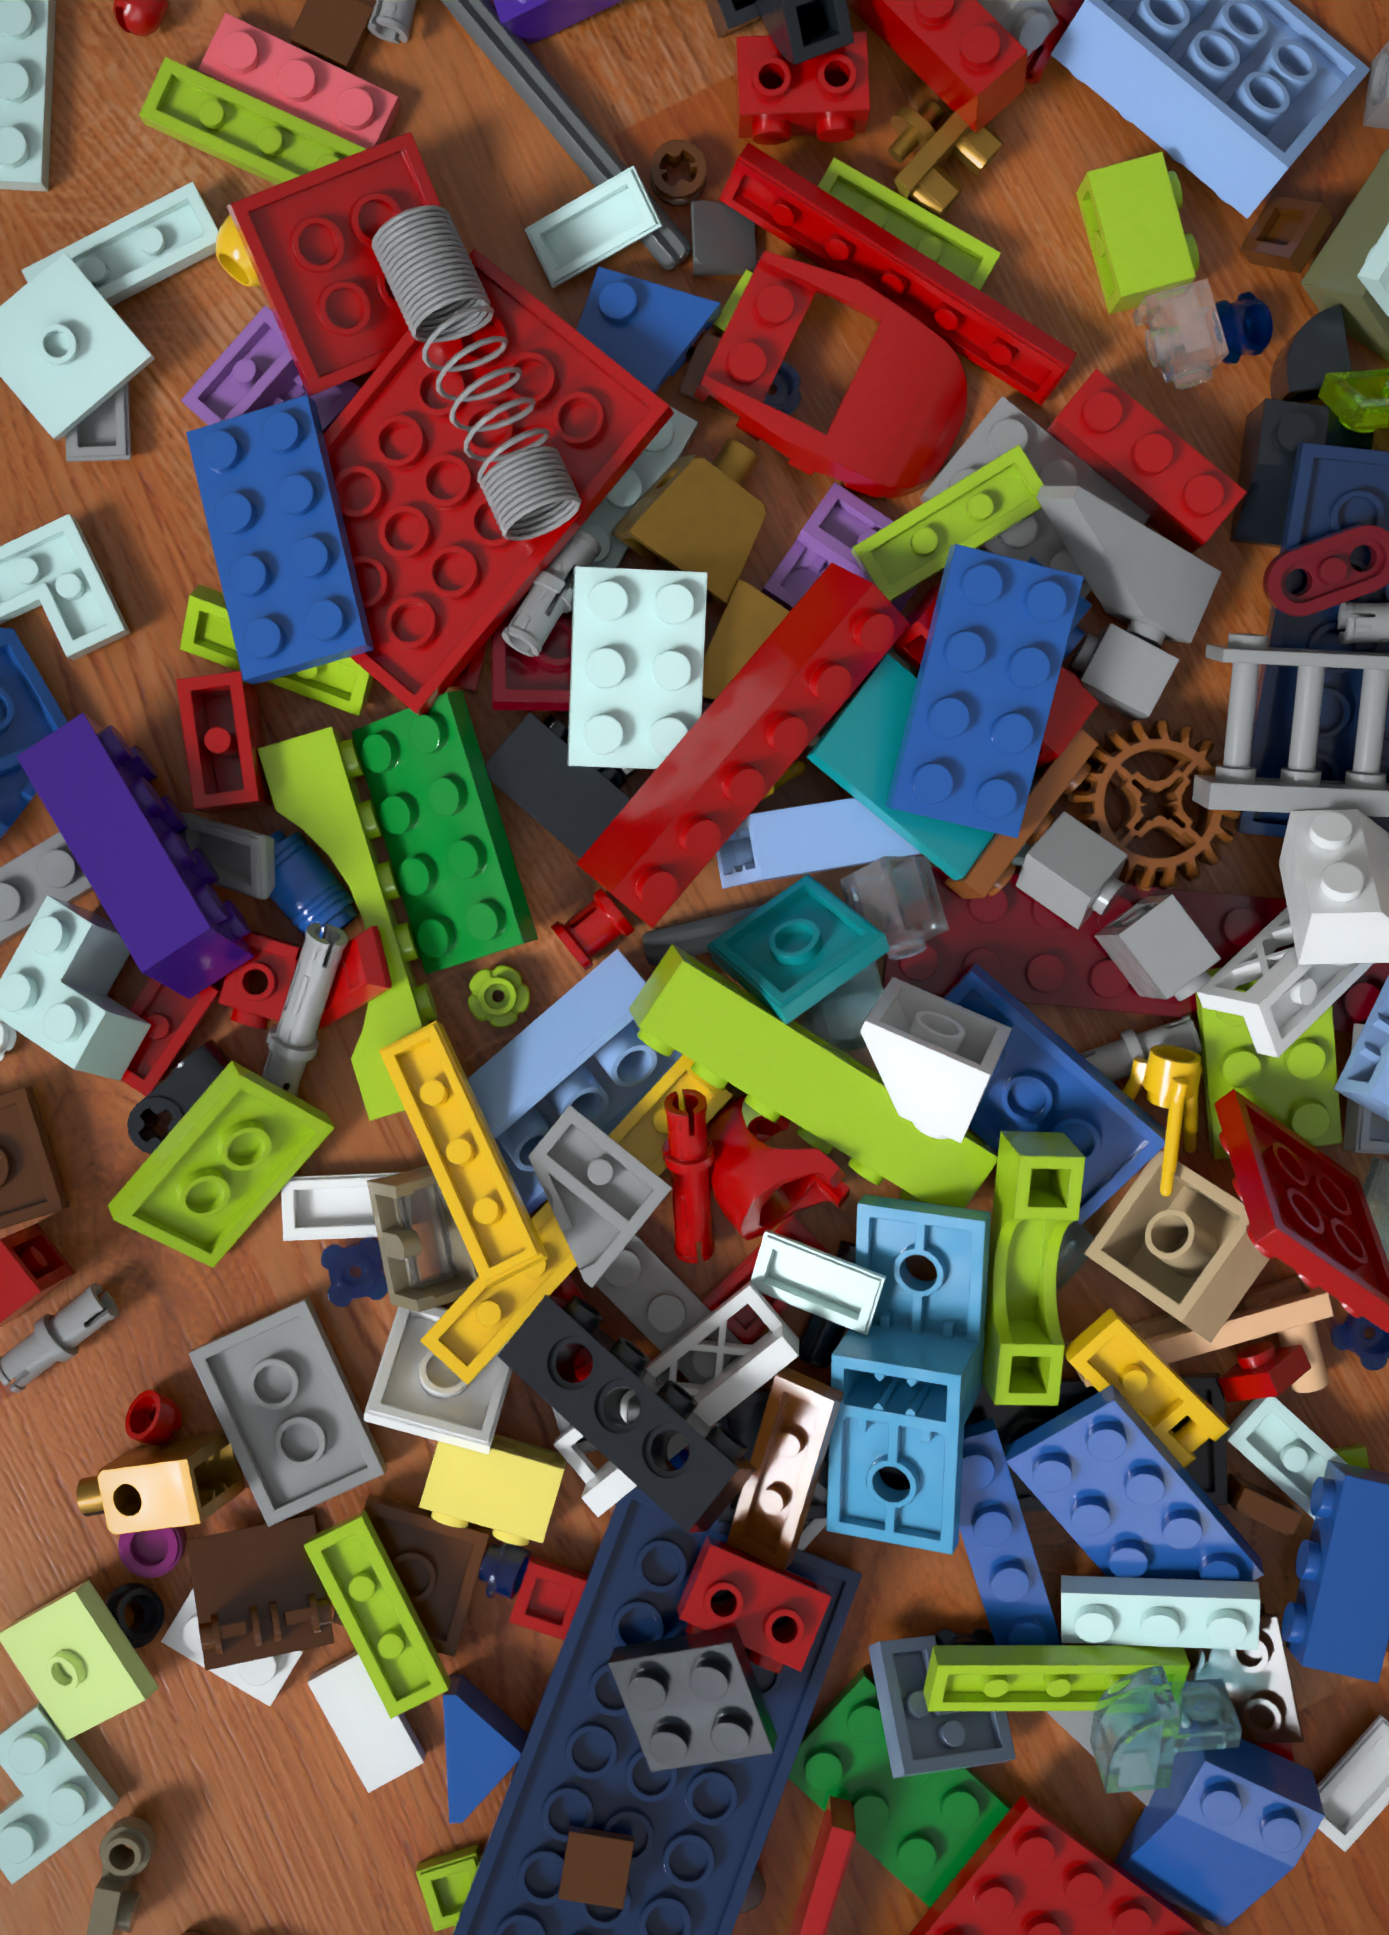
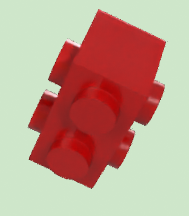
M867 31L852 32L854 43L796 65L782 56L770 35L736 37L735 77L738 138H752L753 142L761 145H778L789 141L791 136L817 135V139L820 141L835 143L850 140L855 136V133H865L870 113Z
M707 1535L678 1603L677 1611L679 1619L688 1622L685 1632L688 1634L737 1627L742 1643L748 1649L746 1653L749 1661L775 1673H781L784 1665L801 1672L832 1596L826 1587L787 1569L783 1572ZM719 1590L730 1591L729 1596L722 1601L711 1599L714 1593ZM781 1616L789 1617L784 1625L779 1627L772 1626L777 1618Z

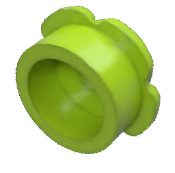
M498 965L493 970L489 968L481 969L473 976L469 984L472 994L468 998V1006L476 1019L479 1021L487 1020L491 1026L502 1028L514 1024L518 1019L517 1015L527 1010L530 1003V990L527 985L521 982L522 976L519 971L511 966ZM495 990L503 991L505 997L502 1002L493 1000L492 995Z

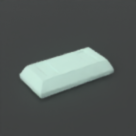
M631 166L525 228V232L552 288H556L658 230L663 225L636 167Z
M767 1229L763 1236L751 1282L760 1293L868 1335L887 1276Z

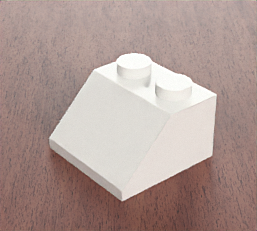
M1358 809L1291 811L1279 859V868L1298 965L1389 963V833Z
M892 977L865 1019L860 1032L898 1115L912 1121L914 1126L927 1136L936 1139L950 1138L962 1143L1012 1028Z

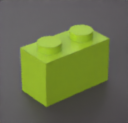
M1163 152L1088 171L1076 195L1108 314L1111 315L1181 296L1196 277L1195 272L1199 269V253L1193 235L1190 232L1184 234L1178 212L1182 208L1183 203L1180 181L1175 171H1167Z

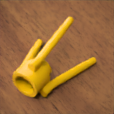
M1159 1044L1150 1048L1148 1059L1138 1057L1133 1059L1130 1078L1123 1092L1134 1101L1143 1085L1145 1090L1148 1091L1146 1099L1150 1103L1169 1109L1160 1182V1193L1167 1197L1173 1192L1182 1120L1185 1151L1193 1153L1197 1148L1198 1091L1203 1066L1200 1065L1201 1056L1196 1052L1180 1046Z

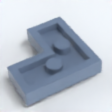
M935 1635L879 1641L868 1646L893 1779L1004 1763L1016 1759L1006 1711L928 1712L923 1690L933 1645H937Z

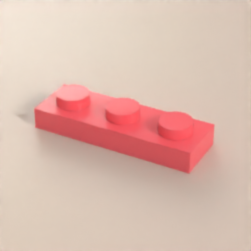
M226 12L198 68V72L366 149L385 141L401 108L398 96Z

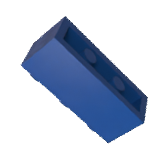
M1328 1460L1324 1477L1319 1476L1312 1488L1310 1510L1312 1515H1315L1310 1540L1304 1539L1298 1549L1296 1574L1301 1579L1296 1601L1289 1602L1284 1610L1281 1627L1282 1638L1286 1641L1285 1646L1301 1666L1379 1683L1389 1640V1473Z

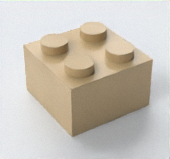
M1160 1150L1147 1163L1084 1254L1211 1343L1270 1259L1262 1255L1248 1237L1246 1226L1249 1224L1244 1203L1177 1161L1172 1194L1167 1197L1161 1195L1160 1182L1163 1151Z

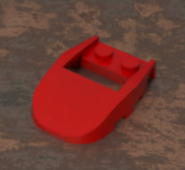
M764 251L748 280L693 395L703 403L708 395L712 396L739 416L736 427L757 442L761 439L789 458L787 464L810 476L814 472H818L843 481L845 488L872 497L891 499L903 497L921 489L943 465L965 417L967 382L964 369L957 354L943 338L862 281ZM815 293L826 297L830 296L879 323L826 434L763 403Z

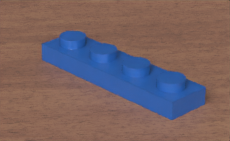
M994 1419L964 1426L959 1529L995 1644L1062 1645Z

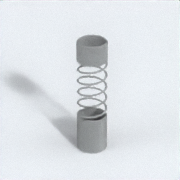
M423 205L405 210L393 216L374 235L372 249L380 263L382 272L385 274L387 283L390 285L398 307L401 309L400 312L406 320L411 336L416 341L425 343L422 349V360L428 367L441 371L436 379V391L441 397L455 401L450 410L451 423L456 428L469 431L464 441L463 451L469 458L484 462L479 469L477 482L486 496L485 499L489 502L488 505L494 514L493 517L497 520L496 523L499 525V529L502 531V536L508 540L522 541L538 537L560 527L578 512L582 500L579 498L576 487L573 485L574 482L570 479L571 476L568 474V470L562 461L560 452L554 447L541 446L550 435L548 429L535 428L525 431L500 445L489 456L475 455L470 449V440L476 432L498 429L524 418L533 410L536 404L534 398L521 397L506 402L483 416L474 426L460 424L456 419V409L461 402L481 400L499 394L514 385L519 380L523 371L518 367L497 369L473 382L459 396L447 394L442 388V379L446 372L472 369L498 357L505 350L509 342L506 337L491 336L481 339L455 354L444 366L432 363L428 357V348L431 343L456 340L470 335L489 323L495 312L490 307L491 301L488 299L477 271L474 269L475 267L469 258L467 249L461 240L450 213L446 208L436 205ZM502 342L498 349L481 359L453 366L459 359L483 345ZM512 372L516 373L508 382L497 388L469 395L480 385L497 376ZM530 403L523 411L508 419L484 425L497 414L511 407ZM544 434L537 441L522 449L499 455L510 446L525 438ZM491 462H498L484 475V471Z

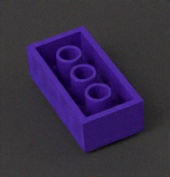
M82 713L16 756L143 974L190 999L254 957L243 939L244 936L251 932L246 920L230 900L224 903L220 900L212 886L213 883L219 880L216 870L198 847L192 851L181 834V832L188 828L185 818L168 796H164L161 799L151 784V781L158 777L157 772L148 757L137 745L130 748L114 726L110 725L103 729Z

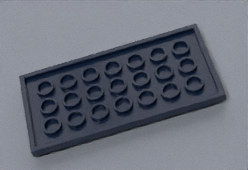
M638 1486L615 1503L589 1571L587 1582L559 1650L523 1745L520 1759L515 1766L452 1935H731L862 1573L857 1569L805 1549L803 1551L797 1549L793 1562L787 1567V1570L825 1586L832 1598L801 1672L784 1665L781 1673H775L750 1661L778 1736L773 1753L651 1772L608 1663L614 1647L689 1635L685 1632L688 1622L679 1619L678 1603L707 1535L727 1543L732 1522H718L717 1519L708 1531L687 1533ZM719 1590L714 1593L711 1599L722 1601L729 1596L730 1591ZM781 1616L777 1618L772 1626L779 1627L784 1625L789 1617ZM569 1826L634 1836L623 1909L558 1899Z

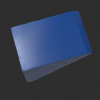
M450 1674V1688L443 1693L449 1824L463 1823L520 1759L528 1734L462 1674Z

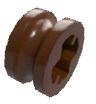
M671 140L662 144L654 152L650 162L651 187L654 194L663 203L673 207H685L703 194L706 186L707 162L703 152L695 144L686 140ZM682 161L690 164L689 177L695 178L691 183L680 179L675 186L667 184V169H663L666 164L675 168Z

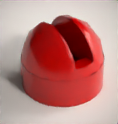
M114 0L113 13L116 23L125 32L147 37L156 32L164 21L170 2L168 0Z
M146 1390L140 1393L130 1405L126 1415L125 1429L127 1435L131 1439L147 1445L158 1446L167 1444L173 1439V1431L180 1430L183 1424L179 1404L170 1397L153 1390Z

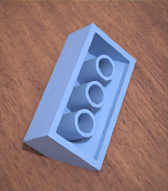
M618 948L468 1078V1082L529 1215L544 1203L547 1197L528 1156L569 1105L608 1136L683 1055L674 1049L670 1057L664 1056L638 1038L637 1033L640 1028L631 1015L629 1007L647 980Z

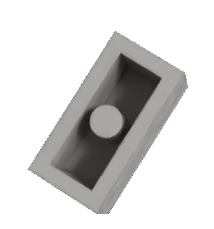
M1173 894L1144 897L1094 935L1140 997L1167 1000L1175 996L1178 1001H1182L1200 990L1210 981L1211 977L1206 970L1221 959Z

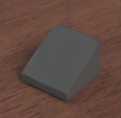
M706 200L691 201L693 277L743 275L746 269L753 272L756 266L755 223L725 203Z

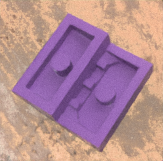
M265 305L181 399L207 425L308 395L271 309ZM351 380L309 396L316 402L323 434L360 390Z
M834 482L761 592L788 611H791L831 563L868 580L851 553L852 547L894 521ZM917 587L891 602L899 612L902 611Z

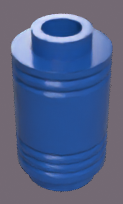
M278 830L269 836L274 839L275 887L269 897L288 920L292 921L293 926L297 927L298 932L302 933L304 939L306 938V929L310 924L320 923L319 937L322 938L325 924H331L343 930L359 915L352 906L355 903L353 896L349 895L348 890L344 889L342 883H339V879L314 849L307 844V841L302 838L299 831L286 837L281 830Z

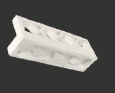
M1287 907L1221 968L1206 985L1197 991L1203 1008L1243 1016L1257 1053L1277 1058L1374 964L1298 965L1295 946L1273 953L1279 947L1294 943ZM1258 980L1246 992L1234 990L1239 985Z
M749 1281L653 1359L645 1369L656 1378L670 1367L669 1380L681 1386L697 1401L698 1406L693 1412L711 1427L799 1356V1338L752 1282ZM747 1303L770 1329L768 1333L753 1345L725 1342L727 1320ZM719 1327L718 1341L703 1340ZM689 1350L717 1353L715 1375L704 1384L676 1382L678 1359ZM724 1354L739 1355L723 1368ZM659 1380L663 1385L666 1382L665 1380ZM633 1389L623 1396L620 1403L621 1416L628 1425L633 1423L628 1421L629 1401L636 1394ZM571 1426L555 1439L553 1445L586 1483L581 1498L595 1515L599 1517L637 1485L610 1460L597 1470L575 1444L583 1435ZM680 1432L675 1434L668 1443L667 1455L669 1460L689 1445L686 1438Z

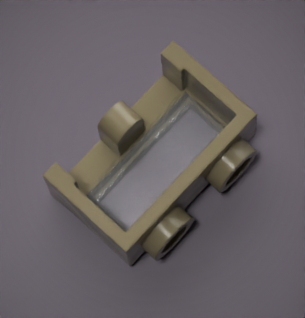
M430 1165L388 1177L367 1180L390 1303L419 1313L456 1301L479 1275Z

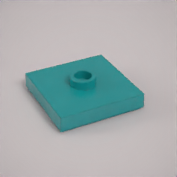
M809 874L707 944L712 961L786 1025L890 950L886 936L882 931Z

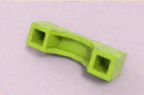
M1000 1131L990 1229L982 1384L994 1405L1058 1406L1065 1343L1057 1311V1263L1061 1241L1070 1223L1079 1221L1085 1156L1061 1132Z

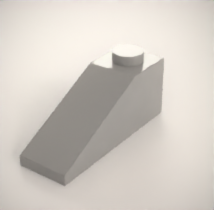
M1041 486L1036 497L1105 612L1128 625L1127 632L1157 648H1161L1164 641L1191 643L1222 572L1080 486Z

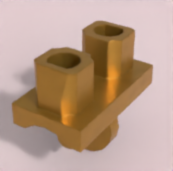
M931 101L920 114L909 107L902 106L891 117V123L899 137L888 148V152L899 163H902L912 151H915L917 154L896 176L894 180L896 188L893 191L941 218L955 203L963 190V187L941 167L954 155L978 176L998 155L1003 142L989 124L985 125L976 134L956 111L936 132L933 127L944 116V112L935 102Z

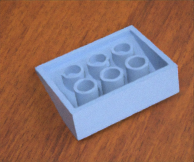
M1085 0L1051 53L1076 79L1088 85L1113 106L1124 119L1137 126L1167 151L1173 160L1186 167L1216 192L1222 201L1234 207L1247 219L1371 70L1289 0Z

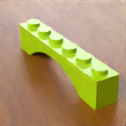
M328 727L261 747L257 750L275 810L303 829L329 855L350 887L362 916L365 930L371 926H378L392 988L368 1002L363 1030L351 1057L368 1118L371 1121L405 1111L379 1050L429 1025V1022L437 1020L438 1016L428 984L417 985L410 961L419 959V951L409 922L399 924L392 900L400 898L401 892L391 862L380 863L374 838L381 837L383 834L373 801L370 799L362 802L355 777L364 775L355 741L353 738L343 740L340 731L333 727Z

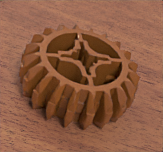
M1167 719L1154 721L1150 737L1141 720H1135L1128 724V741L1117 729L1106 732L1104 734L1105 744L1110 754L1102 747L1097 746L1089 756L1088 760L1096 769H1090L1088 775L1082 781V784L1087 786L1086 791L1075 790L1065 795L1067 803L1083 805L1084 814L1072 817L1128 855L1118 878L1124 884L1130 879L1134 870L1135 885L1139 891L1151 890L1155 874L1164 890L1175 889L1178 882L1177 869L1187 881L1198 880L1201 877V873L1195 857L1206 865H1217L1221 858L1210 842L1213 841L1224 845L1231 844L1234 834L1219 825L1221 820L1238 819L1241 813L1235 810L1207 809L1199 804L1198 820L1195 829L1191 827L1193 821L1183 810L1181 803L1182 795L1186 787L1191 783L1189 779L1191 778L1194 784V775H1215L1216 765H1223V759L1211 764L1205 759L1212 752L1215 745L1214 741L1209 738L1204 739L1192 749L1189 745L1193 737V728L1189 725L1179 727L1172 740H1170V726ZM1153 754L1165 757L1175 762L1176 765L1169 772L1164 773L1158 780L1154 781L1142 776L1138 771L1131 773L1122 763L1133 755ZM1109 781L1115 785L1113 791L1120 797L1124 807L1123 817L1115 827L1116 832L1114 834L1108 825L1104 809L1105 792ZM1166 789L1161 795L1164 804L1158 806L1164 808V814L1162 816L1157 815L1146 818L1139 822L1144 816L1140 807L1147 805L1140 802L1141 796H1148ZM1149 830L1159 832L1166 839L1174 838L1182 845L1176 852L1164 858H1149L1128 849L1135 839L1142 838Z

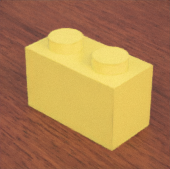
M498 1434L494 1435L489 1455L438 1441L419 1508L432 1511L431 1517L435 1521L451 1527L465 1528L471 1522L493 1529L492 1535L495 1538L509 1544L526 1546L530 1540L543 1543L565 1470L566 1459L559 1452Z

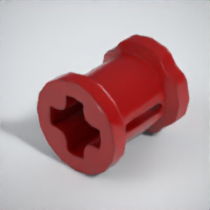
M602 888L593 893V901L567 922L556 921L550 926L585 971L593 966L592 958L620 935L629 936L635 931Z

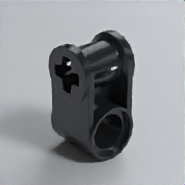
M213 1039L204 1043L178 1064L168 1075L169 1077L137 1103L130 1112L127 1122L128 1135L133 1144L141 1151L152 1154L169 1134L166 1133L159 1136L154 1131L153 1127L159 1122L156 1114L166 1111L172 1114L174 1119L168 1125V1129L171 1132L232 1061Z

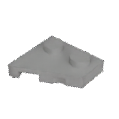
M570 1105L528 1156L578 1265L583 1280L590 1287L596 1284L672 1189V1187Z

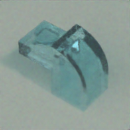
M1161 1665L1133 1672L1115 1682L1104 1692L1094 1710L1090 1743L1106 1793L1170 1788L1175 1753L1239 1747L1242 1728L1223 1678L1168 1683L1165 1671Z

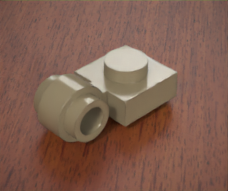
M125 1817L119 1819L110 1827L100 1844L99 1854L103 1863L102 1876L95 1887L87 1935H121L122 1932L131 1933L133 1930L141 1899L140 1892L131 1891L134 1875L140 1873L147 1866L156 1849L155 1832L150 1824L141 1818Z

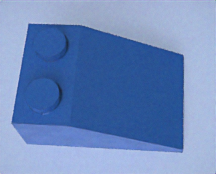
M1196 1718L1156 1787L1148 1806L1144 1808L1114 1862L1168 1902L1226 1928L1295 1867L1325 1817L1313 1771Z

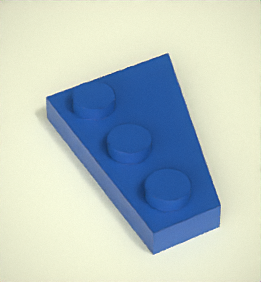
M599 266L576 330L653 393H656L668 376L673 377L687 359L686 353L704 330L708 331L721 315V303Z

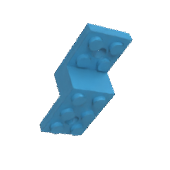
M864 1194L857 1203L855 1264L887 1277L869 1334L864 1335L849 1328L832 1353L831 1387L844 1392L829 1441L826 1531L953 1555L959 1542L964 1424L982 1391L991 1212ZM911 1255L927 1257L936 1267L937 1278L931 1281H922L915 1278L906 1266V1258ZM890 1466L901 1470L907 1476L910 1488L896 1490L889 1487L881 1479L879 1469Z

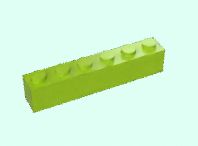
M674 944L670 946L629 1007L631 1015L640 1028L637 1036L646 1045L667 1057H670L674 1049L694 1061L691 1066L693 1072L709 1084L723 1090L729 1082L748 1094L744 1101L757 1113L773 1122H777L779 1117L783 1115L800 1126L796 1133L808 1144L818 1148L825 1154H829L831 1149L835 1147L851 1157L848 1165L868 1181L880 1185L885 1178L902 1188L899 1196L903 1200L965 1208L997 1163L998 1156L984 1140L970 1130H967L962 1143L950 1138L936 1139L920 1132L912 1121L898 1115L879 1073L795 1020L786 1025L747 990Z

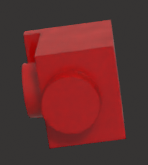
M250 930L251 932L244 936L243 939L254 957L226 975L218 1004L233 1008L230 1020L250 1027L267 1030L270 1019L278 1022L280 1020L303 946ZM256 969L263 971L268 978V986L261 994L252 992L247 983L250 973Z

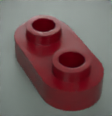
M1357 524L1279 553L1271 560L1264 573L1263 589L1268 601L1277 610L1288 615L1300 617L1320 612L1385 587L1389 583V532L1378 526ZM1365 545L1371 552V560L1365 568L1355 570L1350 563V555L1356 547ZM1302 569L1307 575V584L1302 591L1292 594L1286 588V578L1291 571Z

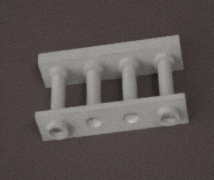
M1229 633L1228 645L1207 644L1206 658L1219 662L1233 663L1223 765H1216L1215 775H1194L1192 801L1212 810L1290 813L1291 811L1358 809L1366 816L1389 817V783H1386V774L1380 772L1389 693L1388 652L1268 647L1269 635ZM1260 664L1298 666L1288 767L1281 768L1280 778L1256 777V768L1250 767ZM1326 667L1363 669L1353 770L1346 771L1345 781L1321 780L1322 771L1315 769Z

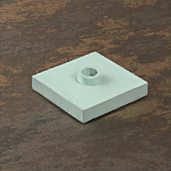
M65 252L0 306V377L52 438L57 441L69 433L155 359Z

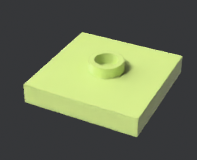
M89 1580L14 1621L0 1632V1642L65 1741L145 1701L159 1688Z

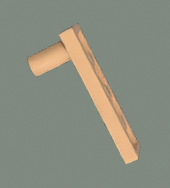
M1299 1276L1248 1290L1211 1343L1169 1313L1129 1324L1167 1364L1277 1333L1281 1348L1302 1345L1311 1365V1369L1290 1386L1292 1391L1310 1393L1321 1390L1329 1384L1315 1321L1334 1316L1329 1294L1321 1287L1317 1289L1309 1287ZM1076 1370L1086 1387L1093 1386Z

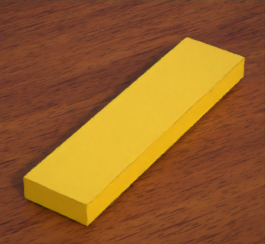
M434 1021L380 1049L381 1057L483 1286L491 1288L548 1259V1255L443 1025L438 1021Z

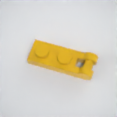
M1111 1307L1064 1349V1355L1068 1362L1099 1392L1113 1384L1184 1469L1196 1459L1193 1452L1209 1438L1216 1442L1230 1429L1220 1414L1206 1400L1202 1399ZM1188 1415L1191 1419L1175 1433L1172 1428Z

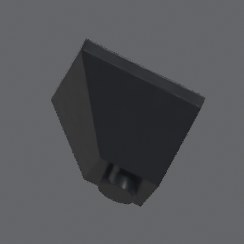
M1265 398L1246 416L1237 484L1247 493L1234 508L1230 541L1281 548L1298 442L1372 450L1375 430L1329 406Z

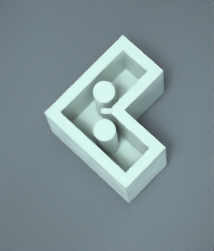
M47 895L0 979V1020L74 1070L119 1081L151 1027L150 1023L107 996L130 954L114 924L93 911Z

